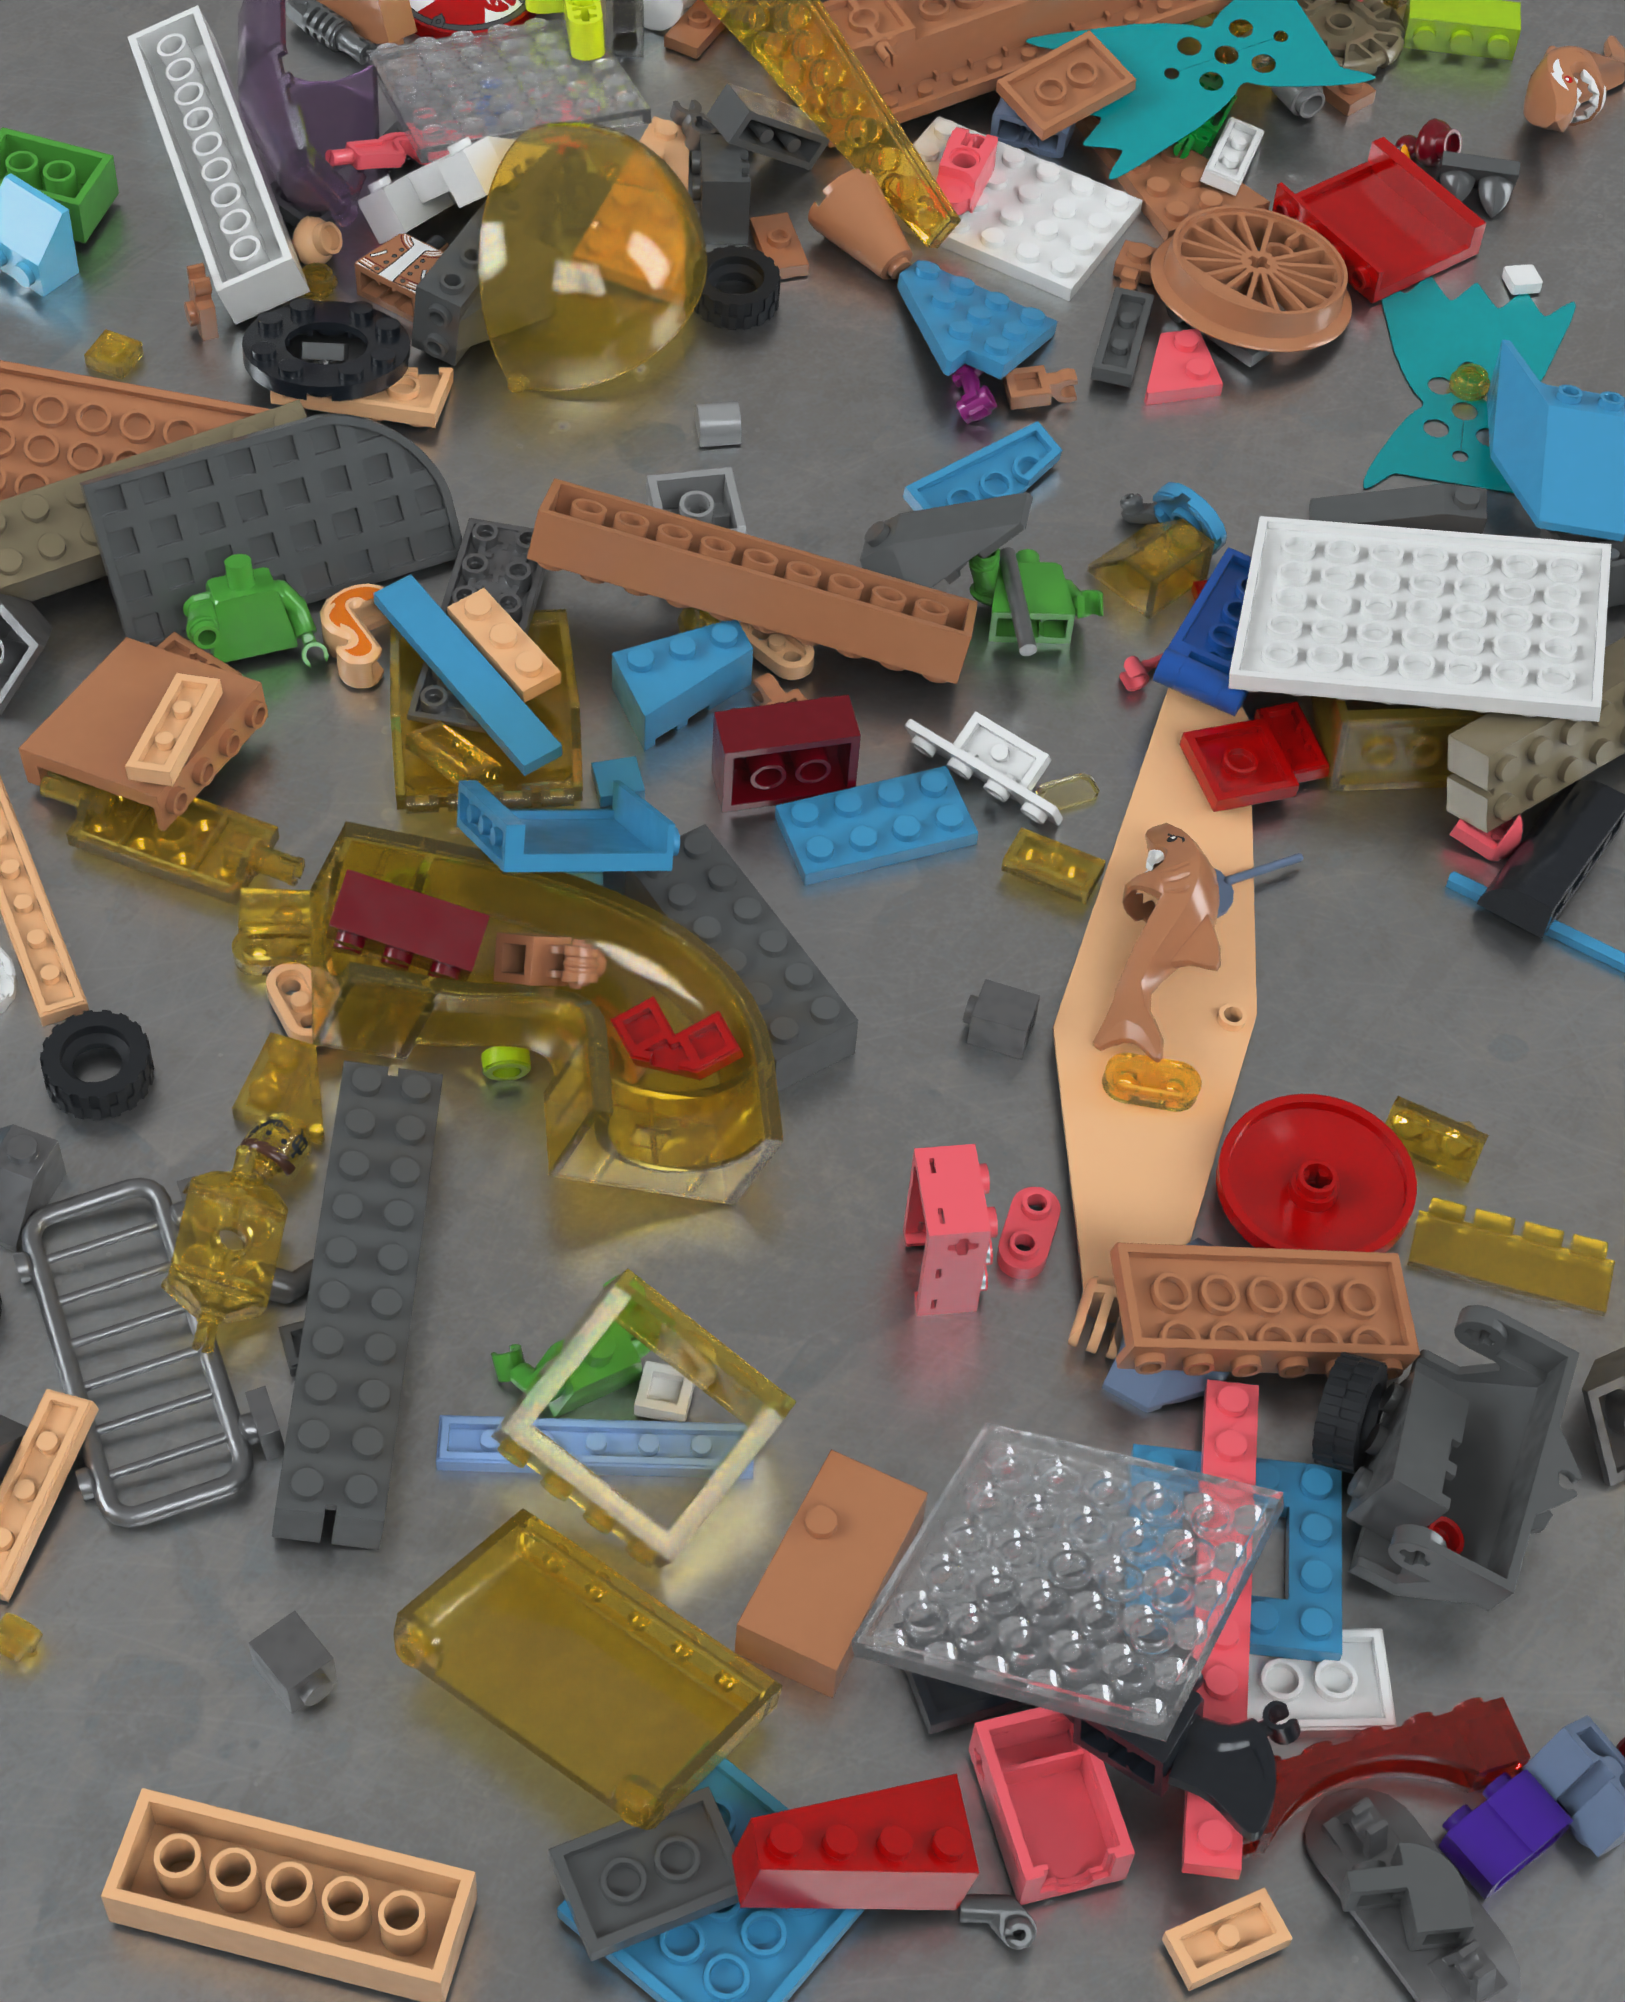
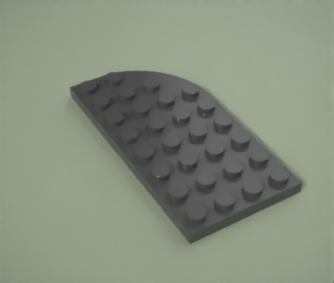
M328 413L310 416L79 482L125 638L128 637L155 647L173 632L190 640L186 633L188 617L183 612L184 604L192 595L206 592V583L209 579L226 575L224 561L231 555H248L251 558L253 569L269 568L273 580L286 581L309 604L329 598L340 590L353 585L375 584L457 558L462 542V535L451 492L444 477L430 458L412 441L395 430L364 417L348 414Z

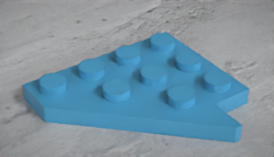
M917 260L899 275L897 289L943 374L950 376L961 366L967 364L1001 380L1055 334L1058 321L1045 316L1041 310L1024 307L1015 303L1003 293L990 292L975 285L969 278L954 276L941 270L933 262Z

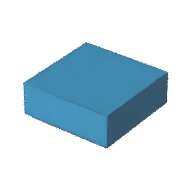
M636 756L591 763V774L600 807L612 806L614 780H620L645 800V788Z

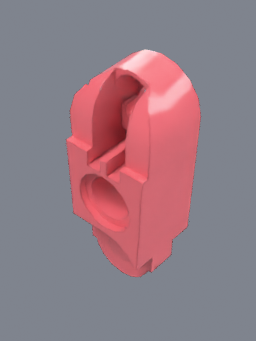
M959 127L952 131L939 164V172L932 192V202H934L935 208L940 213L951 216L961 215L966 211L973 213L995 168L998 137L987 134L986 137L979 134H970L969 129Z

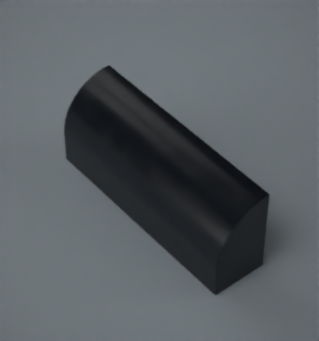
M1577 780L1560 790L1485 890L1477 904L1530 933L1543 938L1621 829L1625 820V794L1603 783L1592 780Z

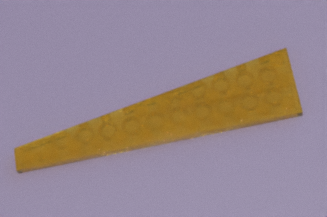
M702 0L855 169L859 168L862 173H866V169L874 174L889 206L924 245L937 249L959 224L961 219L820 0Z

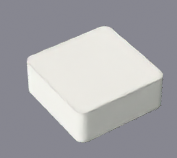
M1534 265L1504 267L1502 279L1512 295L1540 293L1543 281Z

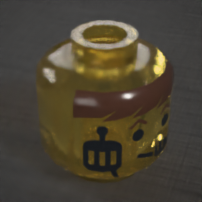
M281 1111L277 1112V1114L261 1115L237 1150L239 1160L245 1167L243 1169L244 1175L251 1182L261 1187H268L270 1184L285 1186L292 1183L313 1152L312 1142L309 1138L310 1130L306 1124L287 1112Z

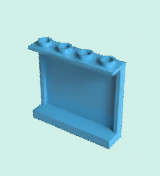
M459 780L457 827L503 872L672 871L673 856H677L679 853L680 835L675 827V823L620 780L613 781L612 808L508 809L477 780Z

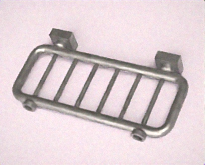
M197 1176L177 1181L182 1201L174 1204L164 1186L154 1180L141 1177L120 1181L48 1204L36 1210L27 1219L21 1232L24 1252L13 1255L22 1284L30 1281L33 1282L65 1394L89 1400L88 1391L197 1355L200 1357L209 1389L100 1425H96L94 1419L81 1447L86 1467L75 1470L76 1478L84 1501L95 1498L103 1517L117 1526L127 1528L144 1526L218 1501L238 1492L250 1479L254 1467L253 1452L250 1445L261 1442L266 1461L284 1455V1442L266 1386L245 1392L251 1412L240 1415L182 1232L191 1229L198 1248L217 1242ZM132 1198H145L152 1205L156 1218L154 1221L46 1255L42 1234L48 1226ZM152 1231H160L169 1261L58 1296L50 1264ZM169 1271L173 1272L182 1303L71 1339L62 1306ZM186 1313L196 1345L85 1382L83 1381L75 1348ZM213 1398L223 1429L222 1433L109 1470L100 1435ZM227 1442L232 1458V1466L227 1474L139 1505L127 1506L119 1501L113 1480Z

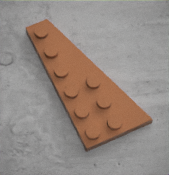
M1089 115L1076 122L1075 126L1086 139L1099 124L1101 118ZM1177 142L1135 169L1116 178L1129 195L1143 200L1141 211L1164 241L1174 235L1176 228L1185 218L1203 209L1217 206H1248L1269 210L1270 201L1243 183L1237 195L1234 196L1200 182L1209 160L1193 150L1184 159H1180L1183 150L1176 157L1173 149ZM1092 147L1110 171L1122 154V151L1118 149Z

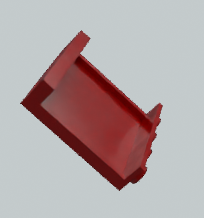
M1385 137L1372 142L1367 162L1296 194L1282 182L1277 184L1272 208L1273 212L1291 217L1325 237L1342 256L1347 267L1348 283L1372 304L1477 255L1486 227V222Z

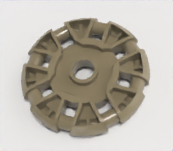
M1297 0L1340 67L1374 74L1377 71V67L1385 69L1401 54L1405 44L1404 24L1397 11L1390 5L1385 6L1383 0H1363L1362 2L1357 0ZM1277 31L1273 34L1276 41L1284 42L1288 39V35L1283 31Z

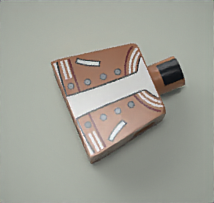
M406 233L398 234L354 263L357 294L413 322L416 286L449 247V244L439 235L432 236L424 243Z

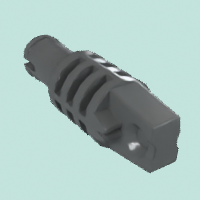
M289 0L286 2L285 15L302 28L304 33L319 41V43L331 51H343L361 65H365L366 62L369 63L374 59L377 51L376 45L356 33L351 22L335 13L332 9L316 0Z

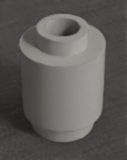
M1322 86L1271 87L1272 92L1294 115L1302 116L1303 118H1310L1317 114L1325 103Z

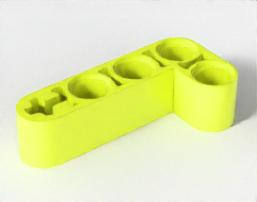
M525 0L526 10L531 13L550 14L564 12L570 52L573 58L590 61L605 55L603 13L600 0Z

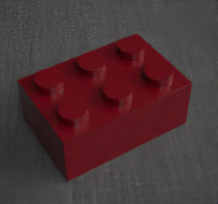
M849 694L786 703L778 702L771 705L748 708H732L714 712L712 775L722 813L776 806L856 787L861 734Z
M347 869L328 926L326 938L334 940L333 948L344 953L361 956L363 950L381 955L380 963L385 966L408 971L409 966L412 965L427 970L426 978L454 987L456 981L465 983L472 973L490 915Z

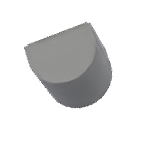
M738 401L695 404L694 419L700 447L741 444L742 426Z

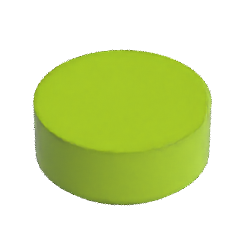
M499 1045L491 1047L481 1054L482 1073L489 1079L497 1081L515 1080L526 1076L531 1071L530 1051L526 1047Z

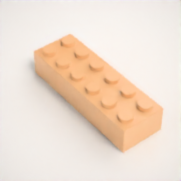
M146 1788L141 1789L101 1894L109 1922L420 2002L446 2001L478 1898L476 1873L474 1871Z

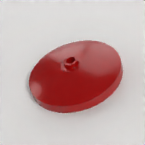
M1286 1095L1265 1101L1246 1112L1233 1125L1226 1136L1216 1169L1217 1192L1222 1208L1237 1232L1255 1248L1386 1253L1403 1235L1412 1215L1417 1196V1180L1412 1160L1407 1149L1393 1130L1364 1108L1326 1095Z

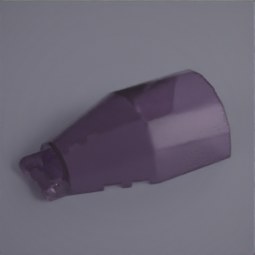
M243 0L238 13V95L241 117L287 199L297 206L308 210L331 211L332 218L339 226H349L358 216V197L367 176L364 170H356L352 165L332 167L325 160V153L329 149H345L346 142L379 138L377 69L372 64L360 72L336 81H306L294 77L289 71L285 73L282 57L288 54L286 48L285 0Z

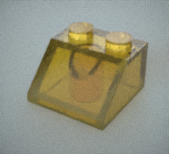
M1184 519L1150 524L1090 563L1087 572L1146 618L1150 619L1190 591L1193 581L1207 579L1215 542Z

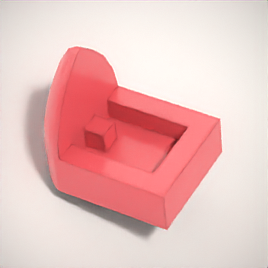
M1518 814L1514 820L1510 819L1485 833L1459 819L1449 835L1487 860L1500 861L1512 855L1520 845L1523 833L1522 816Z

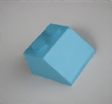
M10 173L4 177L0 186V270L16 279L21 286L28 287L45 297L79 273L69 209Z

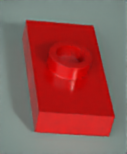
M1297 701L1256 709L1254 719L1265 718L1298 783L1328 777L1330 765Z

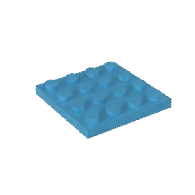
M708 1743L647 1809H652L709 1786L735 1847L751 1818L789 1810ZM565 1899L557 1908V1917L580 1936ZM738 1902L604 1957L657 2002H787L865 1909L740 1908Z

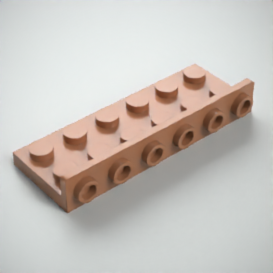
M1117 1242L1110 1251L1125 1347L1116 1356L1118 1369H1135L1137 1373L1143 1375L1155 1374L1163 1370L1184 1371L1186 1375L1200 1376L1217 1371L1232 1372V1375L1236 1377H1249L1258 1373H1279L1283 1378H1297L1306 1374H1326L1328 1378L1337 1357H1340L1342 1352L1384 1362L1388 1368V1380L1400 1377L1403 1371L1420 1356L1398 1253Z

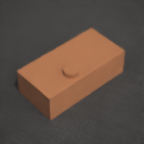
M831 1449L737 1623L735 1653L833 1698L923 1523L928 1493Z

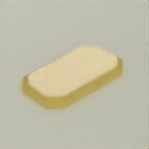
M1081 772L1039 784L1036 794L1055 805L1058 810L1096 800L1100 790L1091 775Z

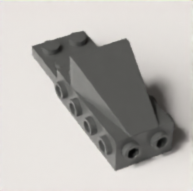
M547 148L510 195L498 189L492 192L416 286L411 346L428 353L432 357L439 358L456 366L470 346L554 315L557 307L563 252L538 240L542 229L546 224L552 225L559 213L560 203L556 202L557 193L564 179V174L560 172L561 153Z

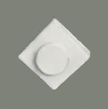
M645 1360L634 1403V1415L661 1421L686 1422L696 1382V1370Z

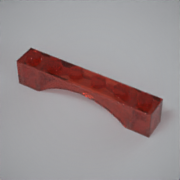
M1481 1697L1471 1698L1461 1702L1448 1713L1434 1716L1432 1712H1422L1408 1718L1402 1726L1385 1731L1381 1726L1370 1727L1354 1735L1352 1740L1333 1745L1331 1741L1317 1742L1305 1748L1301 1755L1282 1760L1281 1756L1274 1755L1276 1764V1795L1273 1810L1260 1839L1249 1841L1243 1837L1242 1859L1265 1853L1279 1829L1297 1810L1322 1793L1350 1782L1376 1777H1412L1442 1783L1463 1792L1471 1793L1487 1788L1504 1772H1507L1512 1778L1523 1771L1522 1767L1529 1761L1531 1756L1504 1698L1500 1697L1486 1702Z

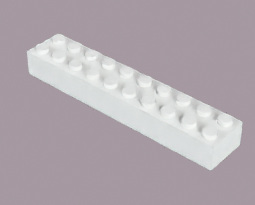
M197 5L128 36L127 38L216 292L235 325L310 292L218 43L199 6Z

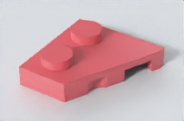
M1198 329L1160 333L1144 402L1146 406L1221 396L1223 382L1201 332Z

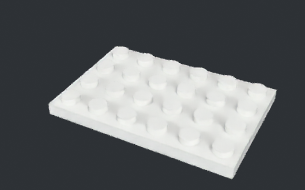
M937 116L879 182L901 230L1070 301L1141 213L1143 200L998 141L994 171L973 213L966 211L956 216L940 213L935 208L934 202H932V192L938 176L940 161L952 131L956 127L969 128ZM969 129L970 134H979L986 137L985 134Z

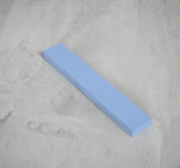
M463 1415L439 1416L436 1453L437 1470L753 1479L754 1424Z

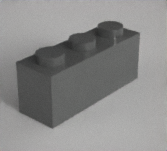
M729 83L726 84L706 115L729 144L807 170L812 169L831 140L809 111Z

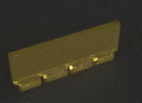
M1435 1197L1431 1199L1428 1212L1419 1210L1407 1263L1408 1266L1587 1313L1605 1316L1615 1265L1614 1260L1606 1259L1608 1242L1573 1234L1569 1249L1561 1247L1564 1231L1524 1221L1521 1235H1514L1512 1233L1515 1218L1478 1208L1475 1209L1472 1223L1464 1222L1466 1205Z

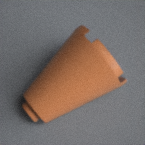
M859 168L845 172L828 184L822 191L826 198L820 206L815 201L812 204L808 214L810 225L818 233L881 279H899L900 273L911 265L910 261L913 253L876 177L868 169H866V173H862Z

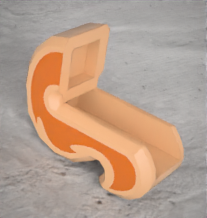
M367 583L344 588L326 599L320 610L323 644L327 648L328 653L332 657L337 658L338 675L350 687L357 689L373 687L381 680L384 674V669L377 661L382 653V648L370 633V630L390 622L374 604L373 593L385 588L384 586Z

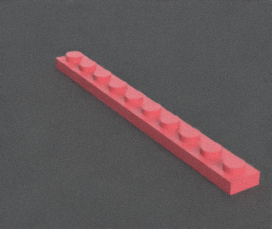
M1207 1379L1204 1392L1191 1663L1201 1671L1204 1678L1202 1686L1196 1691L1204 1699L1203 1717L1221 1723L1232 1724L1247 1720L1259 1385ZM1185 1790L1181 1873L1239 1880L1242 1871L1243 1836L1209 1802Z

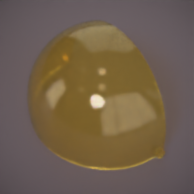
M558 121L538 124L529 128L513 142L497 168L487 196L482 219L479 245V284L482 311L489 340L496 359L507 378L508 389L513 393L520 394L526 389L536 391L580 389L606 382L633 370L658 353L676 336L693 313L701 297L706 280L708 255L702 224L695 204L683 182L667 162L643 142L622 131L600 124L580 121Z

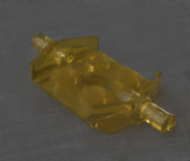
M246 1145L236 1148L234 1165L230 1172L211 1171L191 1178L185 1186L183 1193L187 1194L171 1264L168 1275L161 1284V1288L192 1316L196 1317L198 1323L191 1346L196 1351L202 1347V1353L214 1351L219 1325L258 1318L267 1308L288 1213L286 1204L276 1190L256 1180L257 1175L253 1174V1169L258 1151L252 1147L247 1153L249 1146ZM229 1230L236 1233L242 1241L243 1248L240 1250L227 1248L221 1242L219 1237L220 1231Z

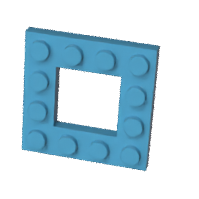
M1133 1444L1130 1460L1124 1599L1127 1627L1123 1634L1126 1640L1192 1647L1195 1589L1181 1587L1184 1506L1199 1507L1202 1451ZM1256 1458L1254 1514L1286 1517L1285 1599L1252 1595L1249 1654L1322 1662L1325 1659L1340 1661L1342 1656V1471L1323 1465Z

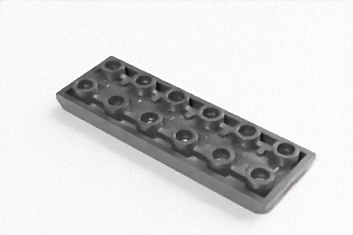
M469 518L441 609L447 614L448 606L485 588L528 635L547 570L539 566L537 562L527 559L534 528ZM424 661L407 713V720L435 725H451L465 730L487 733Z

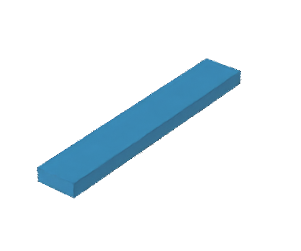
M411 574L373 593L374 604L524 776L562 756L561 743Z

